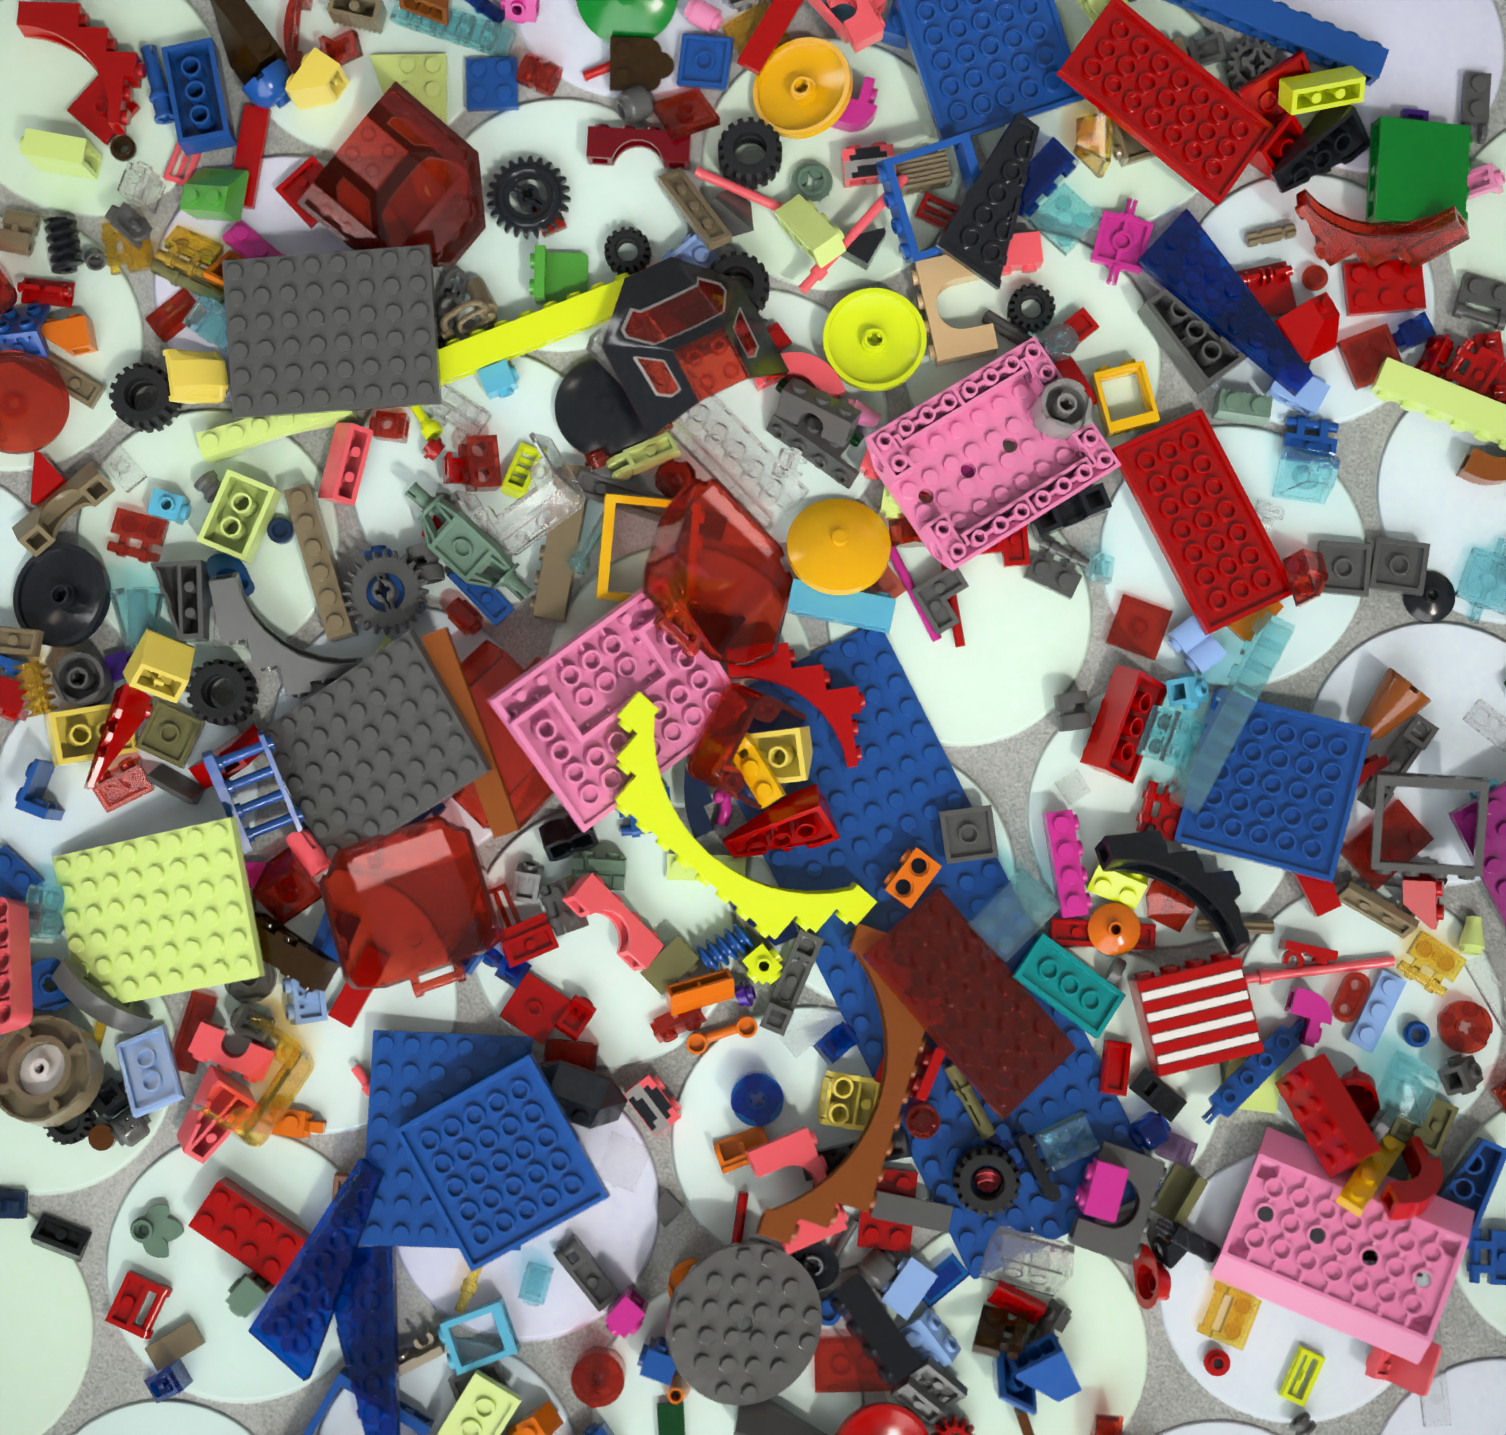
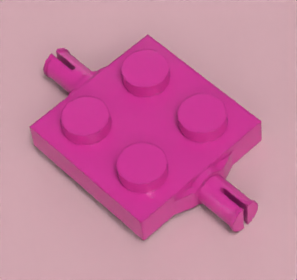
M1131 198L1127 199L1124 213H1113L1104 210L1101 216L1090 262L1110 269L1106 281L1108 285H1110L1111 281L1112 286L1117 285L1119 272L1127 271L1140 275L1154 223L1141 220L1134 215L1138 203L1135 199L1133 202Z

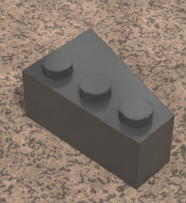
M191 560L150 563L159 581V589L167 603V611L178 640L188 643L214 641L213 601L209 586L210 578L206 570L207 562Z

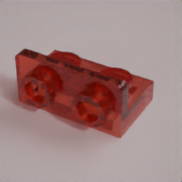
M137 756L133 759L132 757H127L120 761L117 767L111 770L107 769L92 790L105 811L109 813L153 791L155 786L147 781L146 776L148 774L142 766V758Z

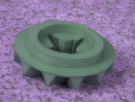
M811 161L801 164L792 176L793 191L796 195L800 194L806 201L810 199L812 202H820L829 195L833 185L831 172L825 165L819 162ZM808 174L813 180H820L816 183V191L811 186H805L808 183Z

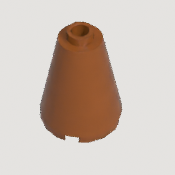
M1389 668L1385 672L1358 724L1372 729L1370 741L1374 737L1380 740L1426 707L1432 700L1395 670Z

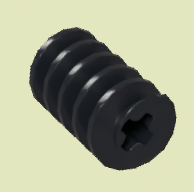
M50 217L43 220L47 224L45 232L48 234L46 237L47 243L50 244L48 252L51 254L49 258L50 263L53 264L51 267L52 273L71 274L77 272V267L84 264V260L76 259V256L83 254L82 250L74 249L75 246L81 244V241L72 238L79 234V230L71 229V226L78 224L77 220L69 219L68 217Z

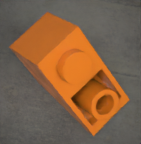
M77 313L68 315L67 319L59 321L57 319L45 320L41 329L44 338L70 355L78 356L98 351L93 321L85 315Z

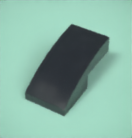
M1146 1067L1129 1086L1130 1090L1170 1123L1187 1104L1186 1100Z

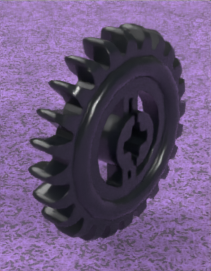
M530 155L527 162H524L520 156L518 157L517 164L509 160V168L500 166L502 174H493L497 182H490L488 184L494 190L486 194L488 199H493L487 204L489 209H494L490 214L491 218L499 217L496 224L498 227L505 224L504 231L506 234L513 228L515 238H518L521 231H523L526 240H528L530 232H533L535 238L538 239L539 230L549 235L547 226L550 225L557 229L555 219L564 222V217L560 211L569 212V208L563 204L564 202H571V198L564 194L570 192V187L562 185L567 182V178L559 176L561 173L560 168L551 170L553 167L551 161L543 165L542 157H539L534 162L533 157ZM531 179L540 182L547 191V200L541 199L539 191L534 185L528 183L520 186L517 183ZM511 192L516 195L521 209L524 212L533 214H523L516 211L510 203Z

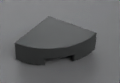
M667 1189L663 1191L658 1202V1216L664 1227L684 1210V1207Z

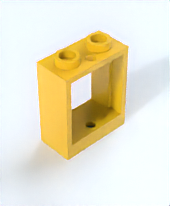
M1135 359L1126 360L1120 363L1121 366L1111 368L1110 365L1097 368L1095 370L1096 373H1093L1090 378L1092 390L1098 400L1096 404L1106 438L1154 426L1160 421L1144 360L1136 362ZM1135 374L1145 413L1111 422L1101 382Z

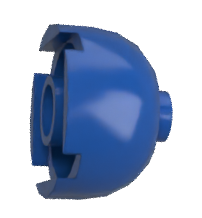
M278 59L264 68L259 76L253 77L242 88L247 98L260 108L269 109L277 105L281 109L291 101L285 88L292 72L282 59Z

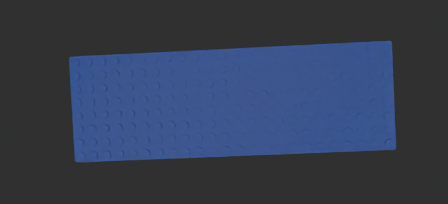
M862 629L797 661L796 664H791V668L823 664V669L829 670L831 684L826 686V690L858 686V691L864 692L865 707L861 708V714L851 715L852 719H857L859 734L854 735L855 745H860L862 761H858V767H846L842 747L834 730L824 716L809 701L788 688L768 681L758 680L738 690L748 709L709 739L742 735L745 732L751 734L810 726L813 754L808 780L780 783L786 795L763 809L760 807L741 773L721 771L746 822H749L791 793L814 784L818 785L827 800L840 839L816 848L807 849V845L791 847V851L783 852L782 848L768 850L763 856L778 886L785 889L811 891L848 887L852 882L858 884L877 901L859 924L888 933L887 941H890V946L886 956H881V959L911 969L909 976L912 977L911 985L908 992L904 991L903 995L917 1000L939 997L944 1023L933 1025L929 1028L926 1027L923 1037L926 1038L925 1045L932 1048H940L946 1051L927 1100L921 1102L909 1096L907 1103L901 1105L899 1114L902 1115V1120L898 1130H907L913 1153L912 1158L933 1201L953 1206L948 1231L970 1276L973 1279H978L1068 1234L1075 1214L1091 1220L1098 1219L1082 1213L1076 1206L1077 1201H1074L1076 1187L1078 1185L1081 1186L1083 1180L1088 1181V1179H1085V1171L1088 1163L1092 1164L1100 1138L1145 1153L1118 1097L1116 1095L1098 1093L1101 1063L1085 1031L1011 977L1037 936L998 858L946 864L938 812L971 808L972 806L886 634ZM917 847L942 867L912 908L909 909L883 890L886 887L883 881L892 870L898 871L902 865L899 860L907 849L912 851ZM920 858L914 859L911 863L912 870L917 874L922 873L925 870V862ZM901 879L896 883L895 889L897 893L904 895L909 891L910 885L907 880ZM836 909L816 933L811 928L807 932L824 938L816 958V963L872 1077H875L884 1056L880 1012L865 971L854 953L847 951L855 924L851 921L845 924L835 915L838 911ZM955 1061H959L968 1081H972L974 1085L973 1090L993 1128L996 1130L994 1135L984 1140H981L959 1096H955L953 1092L954 1087L943 1070ZM1023 1131L1027 1135L1031 1134L1034 1137L1039 1148L1035 1151L1039 1159L1043 1158L1051 1173L1047 1174L1049 1179L1060 1187L1059 1190H1061L1062 1194L1058 1202H1050L1040 1193L1013 1139L1014 1134ZM985 1144H991L992 1147L997 1146L1011 1156L1021 1176V1188L1018 1190L1019 1196L1012 1201L1013 1206L1010 1209L1007 1206L1002 1214L996 1212L993 1213L994 1216H987V1214H982V1216L976 1215L975 1211L970 1212L964 1204H961L955 1193L952 1183L953 1167L956 1166L958 1157H962L965 1150L974 1149L975 1145L981 1147L985 1146ZM986 1165L976 1169L970 1180L972 1188L980 1194H990L992 1192H982L977 1188V1184L974 1181L976 1172L984 1168H991L1001 1175L996 1167ZM1128 1179L1125 1184L1120 1207L1135 1200V1191Z

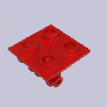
M1286 261L1235 272L1245 316L1261 319L1288 313L1297 308L1290 276L1293 275V269L1291 265L1287 266Z

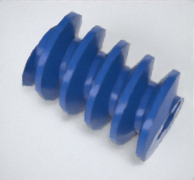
M735 922L732 923L733 932L724 928V938L716 933L714 935L716 943L714 944L708 939L705 940L707 949L702 948L700 945L696 946L700 958L710 973H712L711 967L717 971L721 970L720 961L728 966L730 964L728 956L737 960L739 958L737 950L743 954L748 953L747 944L753 949L756 948L755 943L743 924L740 927Z

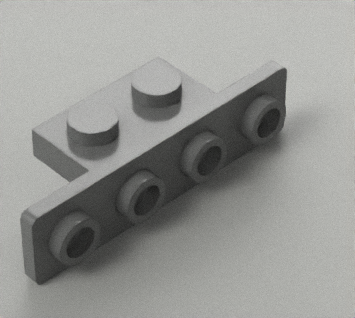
M810 413L806 415L797 427L775 414L772 416L766 428L767 432L832 477L836 482L850 489L859 475V471L840 458L849 447L850 441L843 448L820 437L823 430L822 422Z

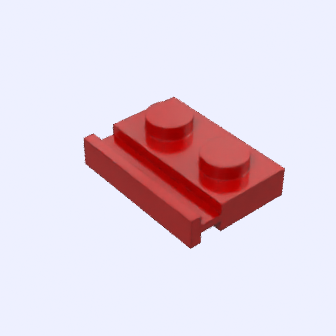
M545 912L495 932L499 938L500 946L509 968L559 948Z

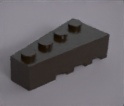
M253 910L262 960L279 969L282 975L300 982L299 986L306 991H326L340 963L266 912Z

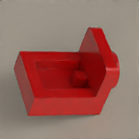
M574 995L554 1028L577 1041L597 1008L586 997Z

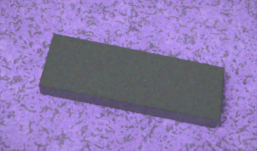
M880 1190L874 1191L878 1193L874 1208L870 1210L869 1216L871 1218L948 1233L953 1211L952 1205Z

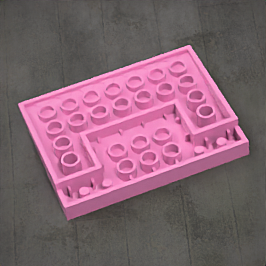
M662 578L650 581L487 699L488 703L582 832L587 831L616 809L615 806L618 802L614 800L615 795L634 775L633 772L627 775L616 765L619 760L615 755L635 734L634 730L628 733L617 723L620 718L616 714L636 691H639L659 709L654 717V742L660 775L748 709L679 600L674 599Z

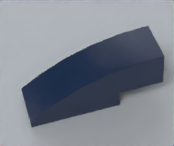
M693 754L687 756L684 774V798L688 822L694 839L714 831L704 808L714 802Z

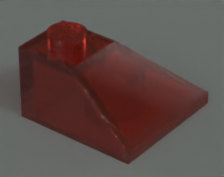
M290 847L267 862L252 891L253 896L283 925L325 896L316 879L308 874Z

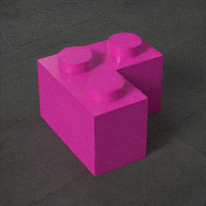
M1093 1158L1092 1164L1088 1163L1085 1171V1179H1088V1181L1083 1180L1082 1185L1076 1187L1074 1201H1077L1076 1206L1083 1214L1115 1223L1129 1169L1119 1164Z

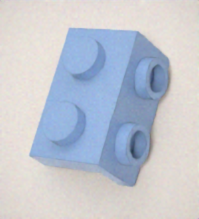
M930 1307L926 1308L919 1317L899 1329L921 1362L930 1356L944 1368L953 1363L961 1351L955 1337L948 1332L942 1324L940 1317Z

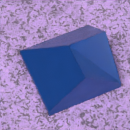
M1000 1350L999 1358L993 1357L992 1361L993 1389L998 1398L1032 1415L1037 1414L1036 1389L1016 1378L1006 1358L1008 1352Z

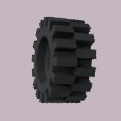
M620 227L621 231L619 232L614 230L612 232L613 235L607 237V243L604 245L606 262L613 272L616 271L618 275L623 273L631 275L646 269V265L650 264L651 257L650 243L646 235H642V231L639 229L635 231L634 227H629L628 230H625V227ZM625 243H631L638 249L637 256L631 261H624L618 256L620 246Z
M1030 283L1029 286L1025 284L1020 289L1017 288L1007 306V316L1011 319L1010 323L1015 324L1016 327L1024 330L1027 334L1029 331L1035 334L1038 330H1044L1051 322L1056 309V304L1053 303L1054 297H1050V291L1048 289L1043 290V286L1040 284L1038 287H1035V283ZM1026 300L1037 301L1041 307V313L1035 318L1026 317L1021 310L1023 302Z
M88 1107L83 1113L78 1115L79 1122L73 1130H67L62 1125L43 1127V1129H48L49 1132L46 1135L48 1138L53 1137V1142H61L60 1145H71L84 1140L89 1135L90 1130L95 1126L93 1120H96V1115L92 1114V1111H94L93 1107Z

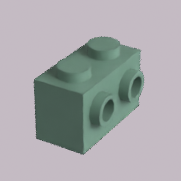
M254 1271L248 1275L244 1273L227 1290L230 1295L225 1302L229 1304L228 1308L234 1315L242 1316L245 1319L261 1305L276 1286Z

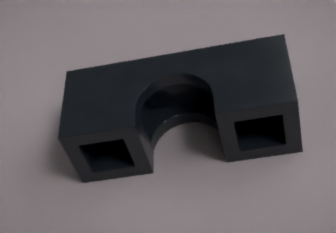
M1103 483L1078 492L1030 522L1029 525L1035 540L1108 512L1112 504Z

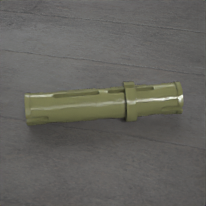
M156 258L153 261L150 272L167 279L171 285L185 288L220 307L225 303L224 290L185 272V269L180 266L175 267L160 258Z
M959 1061L949 1064L943 1070L949 1077L954 1087L953 1092L955 1096H959L981 1140L994 1135L996 1130L993 1128L973 1090L974 1085L972 1081H968Z

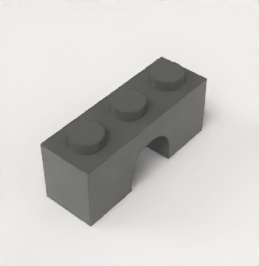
M792 378L781 391L775 415L798 425L808 413L814 414L821 420L823 425L820 437L844 448L854 436L862 411L854 408L849 403L830 396L826 392L807 385L804 381Z

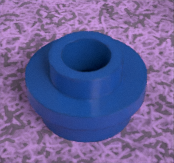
M1411 1021L1405 1025L1403 1039L1408 1045L1417 1048L1424 1046L1429 1041L1430 1031L1426 1024L1420 1021ZM1414 1029L1419 1031V1037L1416 1039L1412 1037Z

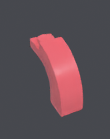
M782 353L780 355L789 372L753 377V383L757 391L778 383L782 378H795L804 381L819 391L828 393L838 400L845 397L846 393L839 376L832 367L820 358L807 353Z

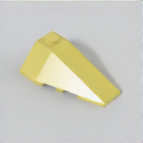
M810 726L750 734L779 783L808 780L813 754ZM740 735L707 739L703 742L704 765L740 773L734 761L727 755L724 746L731 741L736 742L739 740ZM746 748L740 751L743 757L749 755Z

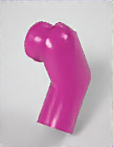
M717 789L714 791L712 799L714 803L720 804L715 824L728 827L732 811L731 795L725 789L724 791Z

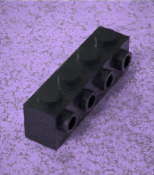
M860 1273L851 1276L828 1294L832 1309L837 1314H841L846 1321V1329L853 1337H857L862 1345L861 1350L869 1360L872 1359L878 1368L877 1374L883 1382H888L889 1385L899 1383L922 1364Z

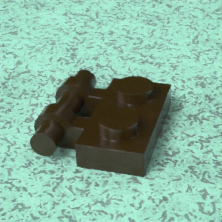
M983 1304L972 1352L999 1358L1000 1350L1008 1352L1007 1357L1009 1359L1016 1360L1024 1346L1022 1338L1028 1329L1027 1314L1018 1312L1016 1318L1011 1320L1008 1319L1009 1310ZM1004 1333H1012V1337L1006 1338Z

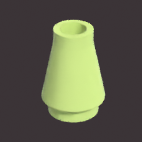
M1466 916L1458 943L1461 954L1471 956L1482 955L1485 943L1481 917Z

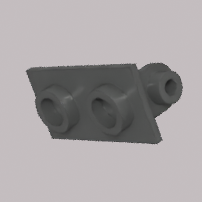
M1051 1298L1046 1311L1030 1331L1025 1344L1028 1345L1052 1333L1055 1329L1062 1333L1072 1318L1070 1316L1072 1310Z

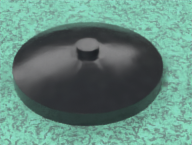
M607 356L588 359L575 366L564 377L556 393L555 417L563 437L575 450L594 459L608 460L622 453L623 450L649 439Z
M73 544L51 545L37 557L32 556L18 575L13 593L16 619L21 628L43 631V645L55 648L75 646L91 637L103 623L111 602V582L104 564L91 551Z

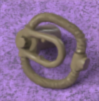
M474 278L467 283L466 291L471 298L470 300L460 303L441 317L439 322L440 334L445 341L459 338L447 323L469 307L475 306V310L463 315L457 322V329L461 334L469 335L476 330L482 329L487 324L489 325L485 331L495 328L494 324L497 323L498 317L496 314L499 308L482 278ZM479 315L482 318V321L477 322L472 328H463V324L470 319L474 320L475 316Z

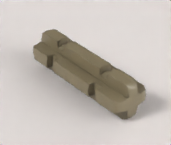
M1288 223L1282 227L1279 225L1260 229L1259 232H1248L1245 235L1247 247L1258 246L1259 243L1263 245L1281 241L1283 238L1285 240L1294 238L1297 234L1294 223Z

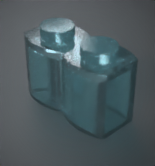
M30 884L26 895V903L29 909L30 937L37 939L60 938L63 930V918L60 912L65 900L62 886Z

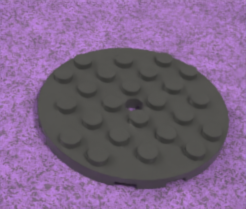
M748 1241L722 1246V1249L710 1255L706 1254L690 1268L691 1271L686 1275L681 1284L678 1283L668 1306L665 1334L667 1348L675 1365L674 1367L692 1389L714 1402L741 1406L768 1400L783 1392L799 1378L816 1351L822 1327V1307L816 1285L808 1271L794 1257L785 1253L782 1249L766 1243ZM744 1317H750L752 1324L741 1331L739 1329V1321Z

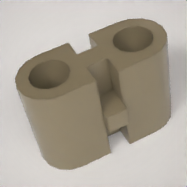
M7 208L2 219L4 226L0 228V251L31 256L36 243L34 237H38L41 217L36 213Z

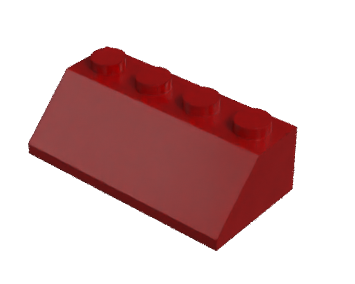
M1116 665L1110 677L1105 696L1101 701V707L1092 726V731L1083 750L1080 763L1133 784L1167 694L1166 685L1141 670Z

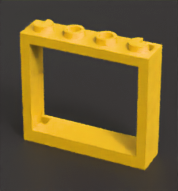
M605 492L596 599L624 601L634 594L608 591L616 503L691 510L683 596L674 597L675 600L681 602L683 607H691V601L696 600L697 586H693V576L698 575L699 560H695L696 549H701L702 534H698V524L703 523L704 508L700 507L701 503L698 501Z

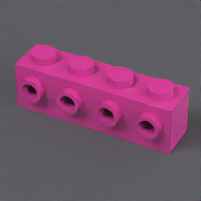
M1072 810L1042 814L1058 918L1088 915V908H1092L1090 893H1085L1084 882H1087L1088 878L1085 866L1081 867L1080 856H1083V846L1081 840L1077 841L1075 830H1079L1077 814L1073 815Z

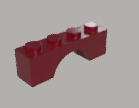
M602 123L588 126L587 162L588 165L614 166L622 153L629 149L640 147L649 149L657 154L663 163L664 169L681 167L682 170H690L691 132H687L683 128H672L671 131L661 130L655 126H649L646 129H635L631 125H622L620 128H614Z

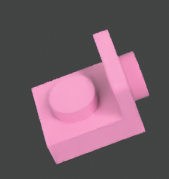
M1492 163L1471 169L1467 181V186L1470 188L1468 200L1493 191L1497 194L1504 193L1502 185L1506 181L1502 169H1498Z

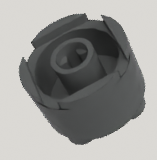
M72 652L60 658L55 665L54 674H52V685L57 695L63 700L76 705H97L104 701L114 689L112 674L106 661L98 656L84 652ZM82 675H85L86 678L84 679V683L81 684L80 681L83 680Z

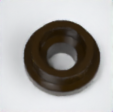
M118 136L111 142L110 151L116 160L126 162L135 156L137 147L130 137ZM123 146H128V150L125 153L120 152Z

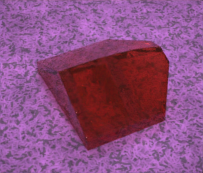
M1157 880L1151 882L1145 895L1147 917L1180 933L1192 914L1195 904L1178 891Z

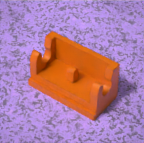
M762 1124L713 1143L714 1151L723 1174L748 1165L749 1161L745 1151L769 1141Z

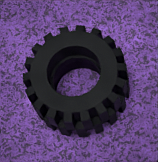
M748 117L746 122L743 121V118L737 119V125H734L732 122L728 125V131L724 130L722 132L721 140L718 142V161L720 170L723 171V176L726 179L730 178L731 181L739 183L744 187L752 186V190H755L758 184L765 187L768 185V180L773 181L776 178V172L779 173L781 168L782 142L778 132H773L774 127L770 123L765 126V120L760 118L758 122H754V117ZM752 143L760 146L765 151V156L755 164H745L736 158L735 152L740 146Z
M736 251L731 252L729 257L726 254L721 255L720 261L715 259L710 270L730 277L743 276L747 278L753 285L749 296L758 313L759 310L763 311L766 307V301L769 299L770 291L768 272H765L763 263H758L757 258L753 255L749 258L748 253L742 252L741 255H737ZM705 282L708 304L710 308H713V312L716 315L723 312L724 292L720 285ZM740 310L738 313L736 323H738V319H743V321L745 322Z
M135 363L133 364V369H130L128 366L123 368L125 373L122 375L118 373L115 376L118 379L117 382H112L110 386L114 390L113 393H109V399L113 401L110 405L116 412V416L140 432L144 430L147 433H154V429L157 431L164 430L163 425L165 424L167 426L172 425L171 419L172 417L177 418L179 416L176 410L177 408H182V403L169 401L168 374L156 365L153 367L150 363H144L143 366ZM146 386H156L158 395L154 405L147 410L137 411L134 401L138 391Z
M213 659V662H204V667H197L194 670L197 674L189 678V681L192 683L191 687H186V692L190 693V697H187V702L193 706L190 709L193 713L198 714V718L219 726L237 725L238 721H245L247 714L253 713L254 709H252V706L258 703L255 694H259V688L255 687L257 681L255 677L250 675L251 672L248 669L226 659ZM229 678L235 686V696L229 705L217 708L211 700V689L218 680Z
M985 1144V1146L981 1147L975 1145L974 1149L965 1150L962 1157L959 1156L956 1160L957 1164L953 1167L952 1183L961 1204H964L970 1212L975 1211L976 1215L980 1216L982 1214L994 1216L993 1213L996 1212L1002 1214L1007 1206L1010 1209L1013 1206L1012 1201L1018 1198V1190L1021 1188V1176L1011 1156L997 1146L992 1147L991 1144ZM986 1165L996 1167L1002 1175V1182L999 1188L990 1194L976 1192L970 1182L974 1171Z

